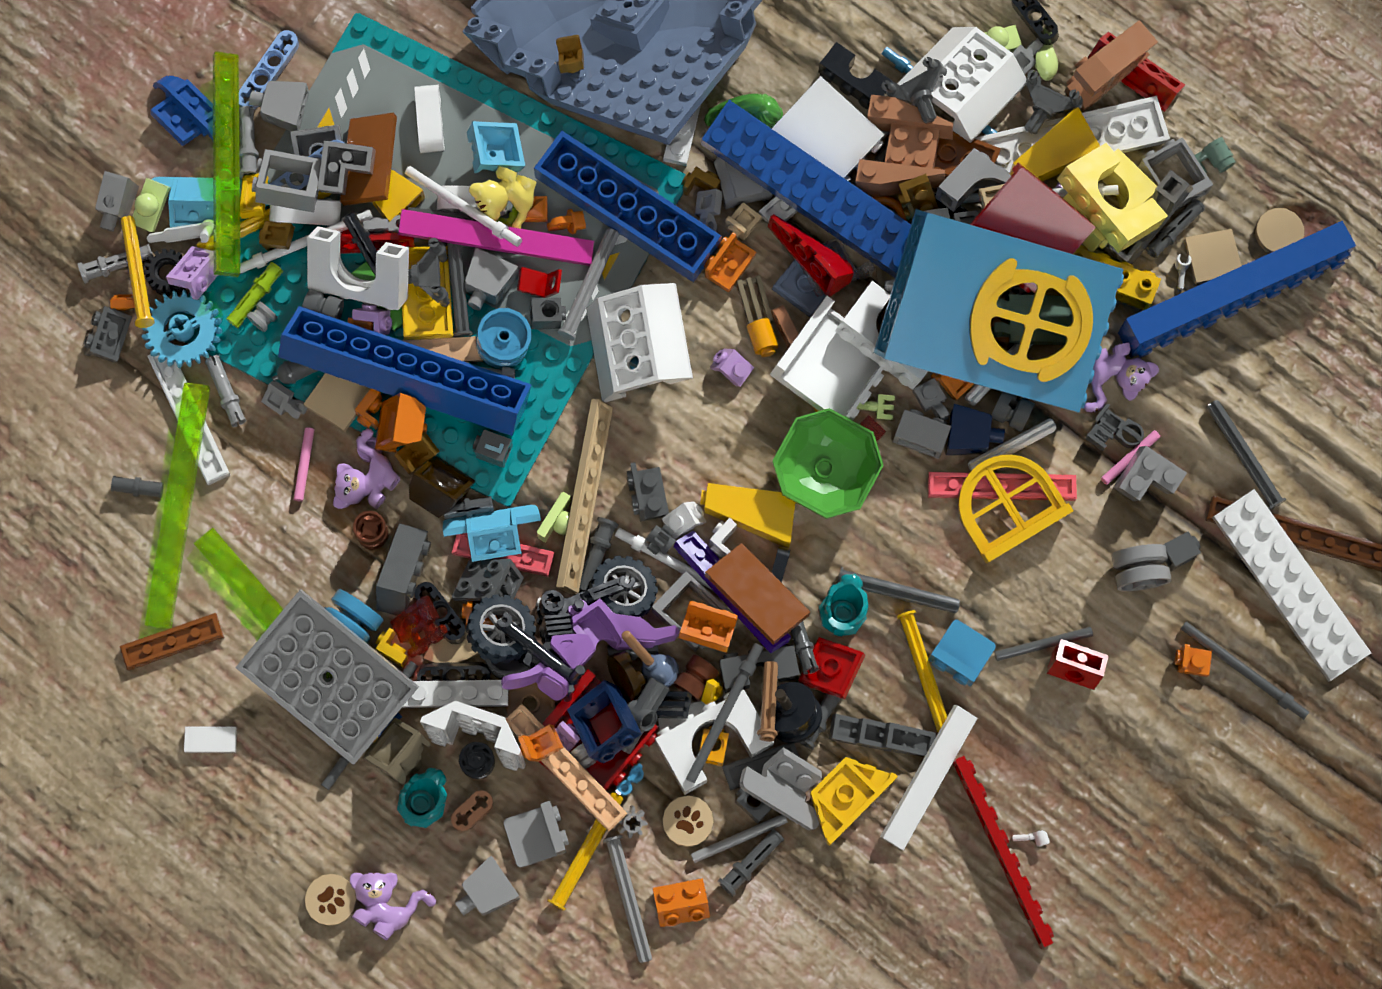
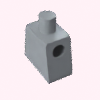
M269 81L265 93L251 92L249 105L261 107L260 114L265 122L289 131L300 130L309 94L307 83Z
M107 171L104 172L95 210L103 214L100 228L114 232L117 219L121 220L122 217L129 216L139 186L128 177Z
M476 248L465 280V291L471 294L467 304L475 310H481L485 301L494 305L498 304L517 279L518 266Z
M490 856L461 884L467 895L455 904L463 916L476 907L481 915L485 916L520 899V896L494 858Z

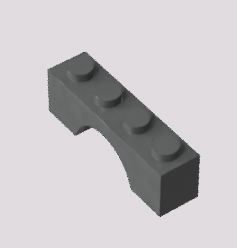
M1170 170L1156 187L1152 196L1168 217L1158 229L1118 253L1111 245L1109 248L1132 265L1194 188Z

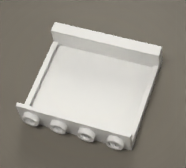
M821 76L772 128L847 181L852 179L849 175L855 169L858 170L859 159L866 160L865 158L871 151L875 154L884 144L882 142L884 134Z
M826 296L770 375L818 411L830 408L853 421L860 411L856 407L859 403L864 405L872 394L869 391L872 385L876 387L884 377L881 374L884 368L879 366L870 357L864 356L858 348L850 342L844 341L835 332L844 317L830 308L835 301Z

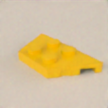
M845 757L810 792L826 843L830 846L898 776Z

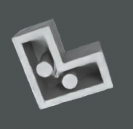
M324 141L318 190L325 193L345 195L348 171L373 174L376 150L373 147Z
M1141 446L1137 449L1113 488L1132 501H1140L1150 484L1166 494H1174L1187 472L1149 447Z

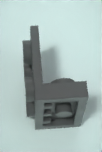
M630 463L631 470L627 471L629 492L634 491L635 493L631 495L634 515H639L640 522L665 517L669 514L660 467L637 471L636 463Z
M469 559L452 598L454 601H481L485 597L489 599L492 595L499 594V597L509 595L514 599L524 577L511 559H486L472 562V559Z

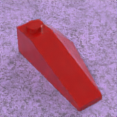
M775 214L770 216L768 228L826 296L831 297L851 283L854 272L847 260H843L839 254Z

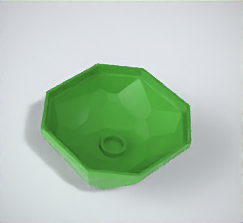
M830 408L796 417L772 461L782 495L825 519L860 510L884 466L874 432Z

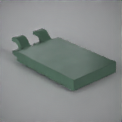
M1009 295L1007 301L998 299L996 304L999 308L1026 315L1030 312L1035 295ZM1044 296L1039 318L1062 326H1070L1073 316L1063 296ZM1008 320V324L995 322L994 327H991L994 337H1009V344H1020L1025 328L1022 323ZM1037 328L1033 332L1030 344L1065 345L1067 338L1064 335Z

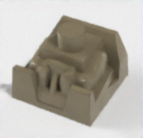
M394 718L363 758L404 785L406 783V776L410 772H418L422 767L420 759L422 758L423 744L428 747L431 744L419 731Z

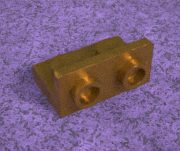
M927 174L899 184L902 194H899L898 198L908 222L913 220L916 209L927 211L938 208Z

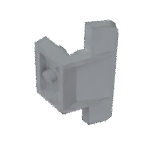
M784 747L763 765L762 774L757 773L748 766L742 770L740 787L743 791L807 830H814L819 825L815 808L805 802V793L822 779V771Z

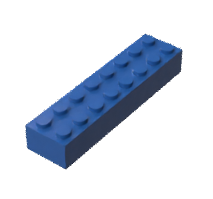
M564 131L559 133L534 167V174L537 180L611 229L618 231L619 234L693 283L704 269L708 258L715 254L721 242L720 234Z

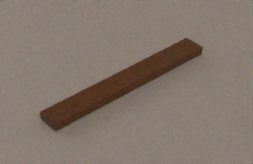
M1213 496L1210 501L1206 521L1215 523L1212 517L1234 502ZM1272 513L1295 547L1382 572L1381 544Z

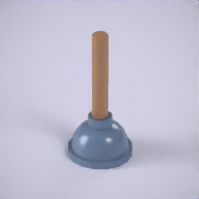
M626 630L621 634L622 639L643 661L641 673L646 682L644 686L652 677L665 686L670 687L679 673V666L676 660L669 655H650L630 631Z

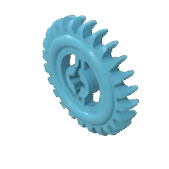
M184 289L181 297H178L176 291L173 290L172 299L163 294L164 303L155 299L154 301L158 308L149 307L152 314L151 317L154 318L155 323L150 327L142 328V330L149 333L142 334L141 337L143 340L149 341L145 343V347L153 349L150 352L151 356L160 355L158 357L160 363L167 359L169 367L174 362L177 363L178 368H181L184 362H186L188 367H191L192 360L200 364L201 356L209 358L207 351L216 350L213 343H219L221 340L215 335L223 331L220 327L216 326L220 325L222 320L221 318H215L219 311L217 309L211 311L213 303L209 301L205 304L206 297L204 295L195 300L192 299V296L188 297ZM181 313L190 314L195 318L189 320L187 316ZM169 321V325H168V326H169V329H170V330H168V331L165 332V326H166L167 322ZM183 325L184 329L180 331L178 326ZM200 327L197 338L190 344L178 346L170 343L174 339L181 342L190 340L194 335V329Z

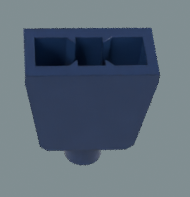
M954 404L951 409L949 425L951 428L948 434L946 455L984 454L988 451L989 442L1003 444L1005 429L992 428V415Z

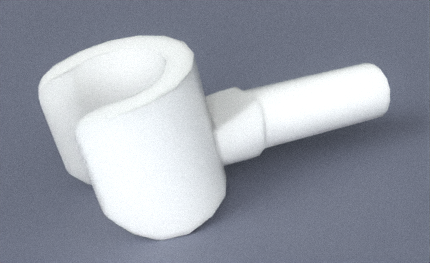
M1180 254L1175 261V268L1179 274L1178 290H1183L1185 273L1192 260L1190 255H1188L1186 263L1180 261Z
M1043 830L1030 834L1013 835V841H1030L1035 839L1037 847L1049 844L1048 835Z

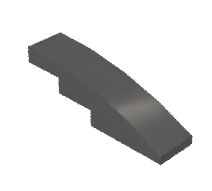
M840 714L832 715L829 733L830 740L921 757L926 756L936 738L935 732L891 722L883 723L865 718L857 719Z

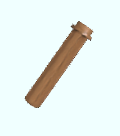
M774 661L764 663L761 727L757 731L759 739L766 742L774 741L778 735V732L775 730V692L777 691L778 664Z

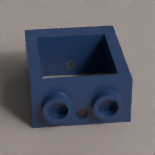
M606 680L602 681L567 709L589 758L601 763L612 760L615 754L624 747L631 745L642 734L619 686ZM612 703L623 728L601 744L590 719Z

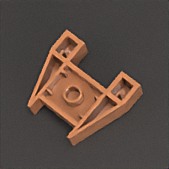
M1140 20L1091 58L1088 59L1086 56L1075 65L1077 69L1073 76L1066 82L1068 86L1064 93L1070 97L1069 93L1071 90L1079 91L1083 99L1081 112L1084 113L1149 57L1148 51L1158 41Z
M871 95L867 115L868 120L880 131L890 132L885 162L859 159L855 180L856 187L870 196L882 197L902 193L899 186L900 183L923 174H927L931 188L939 187L945 180V170L934 169L939 139L953 140V123L938 116L935 121L924 123L918 107L895 97Z

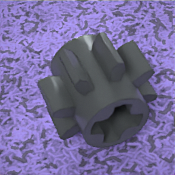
M666 524L662 528L656 525L645 539L650 543L647 549L655 555L659 551L665 555L676 541L671 537L675 531Z

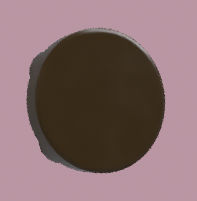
M624 650L621 653L609 656L607 658V665L614 684L619 686L627 700L633 701L638 699L642 693L641 686L646 682L642 673L635 671L631 665L630 655Z

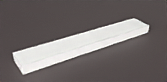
M151 354L147 357L207 485L230 476V472L181 368L177 367L176 362L169 367L167 359L160 363L158 361L160 355L155 357L151 356Z
M958 705L953 706L883 830L881 838L901 850L905 849L975 724L977 717Z

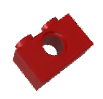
M1061 639L1051 653L1047 674L1095 690L1104 677L1108 655Z

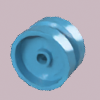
M498 308L490 311L482 318L476 334V349L480 358L487 365L497 369H502L503 366L511 368L518 365L525 358L531 342V328L527 319L520 312L510 308Z
M338 589L331 600L341 613L331 607H325V609L368 644L371 638L368 632L361 626L371 631H377L384 621L383 618L356 597L342 589Z

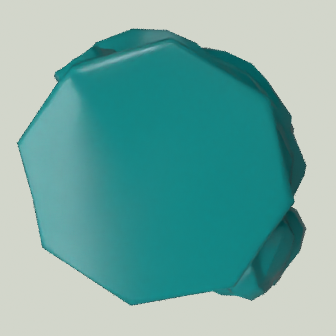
M856 574L843 575L839 583L833 584L829 588L827 596L819 606L822 626L836 636L842 637L856 634L867 619L868 595L861 589L863 581Z
M428 768L425 773L414 774L404 785L403 789L400 790L397 811L404 819V822L411 827L427 828L443 817L447 792L443 785H445L447 780L441 769Z

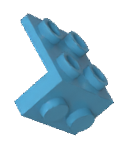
M954 620L928 660L932 662L931 664L936 669L951 674L956 682L971 687L996 646L994 642L959 620Z

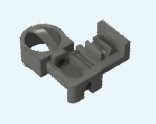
M1106 404L1095 418V426L1085 439L1101 451H1104L1107 447L1105 444L1109 438L1112 440L1113 437L1126 448L1136 447L1144 437L1143 428L1129 418L1126 421L1122 420L1108 409L1110 404ZM1122 430L1135 437L1137 442H1127L1122 436Z

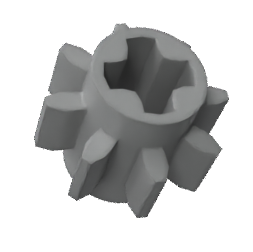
M631 805L630 810L626 811L627 815L619 822L622 826L618 828L619 833L627 830L629 838H632L633 833L636 832L642 835L640 830L642 825H648L646 821L641 819L645 812L640 810L635 813V807ZM631 816H633V818L637 821L636 823H632L630 827L626 823V820H630Z

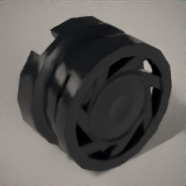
M472 742L462 748L459 754V764L466 776L472 779H483L492 773L495 767V757L488 745L482 742Z

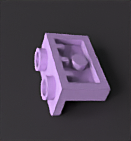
M192 246L166 276L168 284L188 288L192 299L198 300L222 271L217 252Z

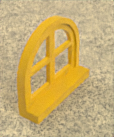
M1017 455L994 456L978 464L965 478L958 498V510L962 525L986 564L1074 511L1069 503L1066 504L1055 484L1042 467L1030 459ZM1015 468L1026 472L1033 479L1007 494L993 470ZM986 476L999 499L973 514L971 507L973 491L980 479ZM1037 482L1052 506L1024 522L1010 498ZM1002 503L1016 527L988 543L975 519Z

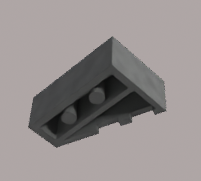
M403 524L398 525L376 585L378 611L406 617L411 598L415 593L417 578L421 576L423 570V558L428 556L431 542L428 541V531Z

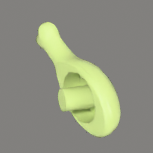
M1045 27L1043 28L1044 34H1045V33H1047L1048 35H1051V34H1052V32H1047V30L1045 29ZM1053 44L1043 45L1036 53L1035 68L1045 81H1050L1054 78L1058 70V59Z

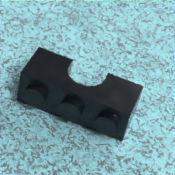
M836 42L819 63L818 72L825 81L833 82L842 93L847 96H853L863 108L869 110L871 95L888 96L881 85L883 82L886 83V80L891 83L893 81L876 69L866 78L853 76L850 69L854 65L856 55Z

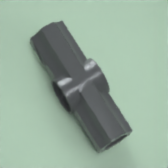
M652 677L638 699L628 704L642 734L644 731L652 729L656 724V711L670 690ZM642 734L631 745L624 747L622 750L631 754Z

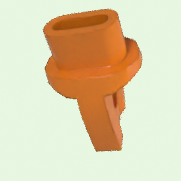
M568 209L566 216L555 217L550 223H547L548 231L567 229L569 233L576 234L577 230L586 229L583 211L573 212L572 209Z

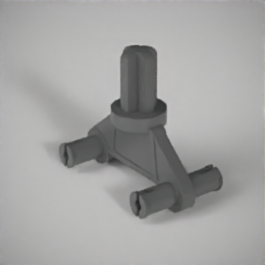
M927 57V59L924 58L923 65L927 67L925 72L902 85L886 80V83L883 82L881 87L889 97L910 102L913 106L918 107L923 122L931 123L937 117L931 103L933 99L932 92L938 78L943 77V75L946 76L947 69L943 67L939 60Z
M1030 70L1028 72L1026 85L1034 105L1032 107L1034 112L1025 125V130L1028 133L1037 134L1045 120L1051 119L1053 115L1070 112L1077 107L1081 110L1083 99L1079 91L1071 90L1069 93L1070 97L1068 98L1041 85V79L1037 71Z
M431 238L428 242L430 246L428 251L417 264L412 265L411 269H408V284L413 283L415 287L419 286L434 301L446 307L449 305L450 299L446 289L440 287V262L447 261L448 255L444 244L436 238Z

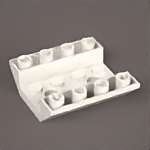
M952 27L897 83L902 85L925 72L927 67L923 65L924 58L931 57L932 59L939 60L943 67L947 69V74L938 78L932 92L933 99L931 102L955 118L953 131L971 143L1026 85V77L1014 54L977 27ZM974 55H982L985 60L978 61L974 58ZM953 84L957 89L949 90L945 85Z
M675 283L636 286L599 297L586 309L603 402L626 397V391L663 381L668 384H674L693 378ZM629 309L631 314L629 320L622 322V313ZM633 357H638V366L635 369H631L629 366L630 360Z
M454 701L421 718L420 723L429 738L432 739V743L444 747L446 743L453 745L460 726L465 733L476 736L477 732L484 734L487 740L494 742V748L501 763H503V767L517 771L518 767L525 768L526 764L505 717Z

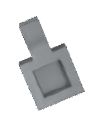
M1038 38L1032 41L1026 49L1019 45L1012 52L1024 75L1036 63L1033 55L1043 46V43Z
M718 189L699 191L695 215L700 217V222L716 232L717 224L714 215H720L722 191Z
M400 215L395 216L390 222H388V219L371 218L370 220L363 221L364 229H368L370 234L398 233L399 228L397 224L400 223Z
M935 378L913 389V394L924 412L931 409L936 418L944 421L948 419L949 412L942 404L947 398Z
M277 381L269 383L261 401L280 415L288 412L295 419H298L301 413L304 415L307 411L303 401L292 399L294 395L292 391Z

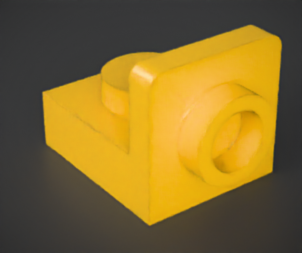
M389 628L387 632L383 631L376 641L378 645L376 650L379 654L404 668L409 661L407 655H405L406 650L395 643L390 646L396 633L393 629Z

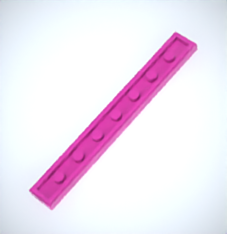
M405 209L401 210L398 235L427 240L436 238L439 242L590 266L592 263L594 241L509 227L511 232L522 238L521 244L516 247L506 239L496 237L492 234V230L477 221Z

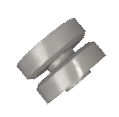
M1140 545L1125 548L1111 554L1113 568L1121 571L1115 576L1117 590L1138 591L1168 584L1172 580L1170 568L1161 565L1168 558L1165 545Z

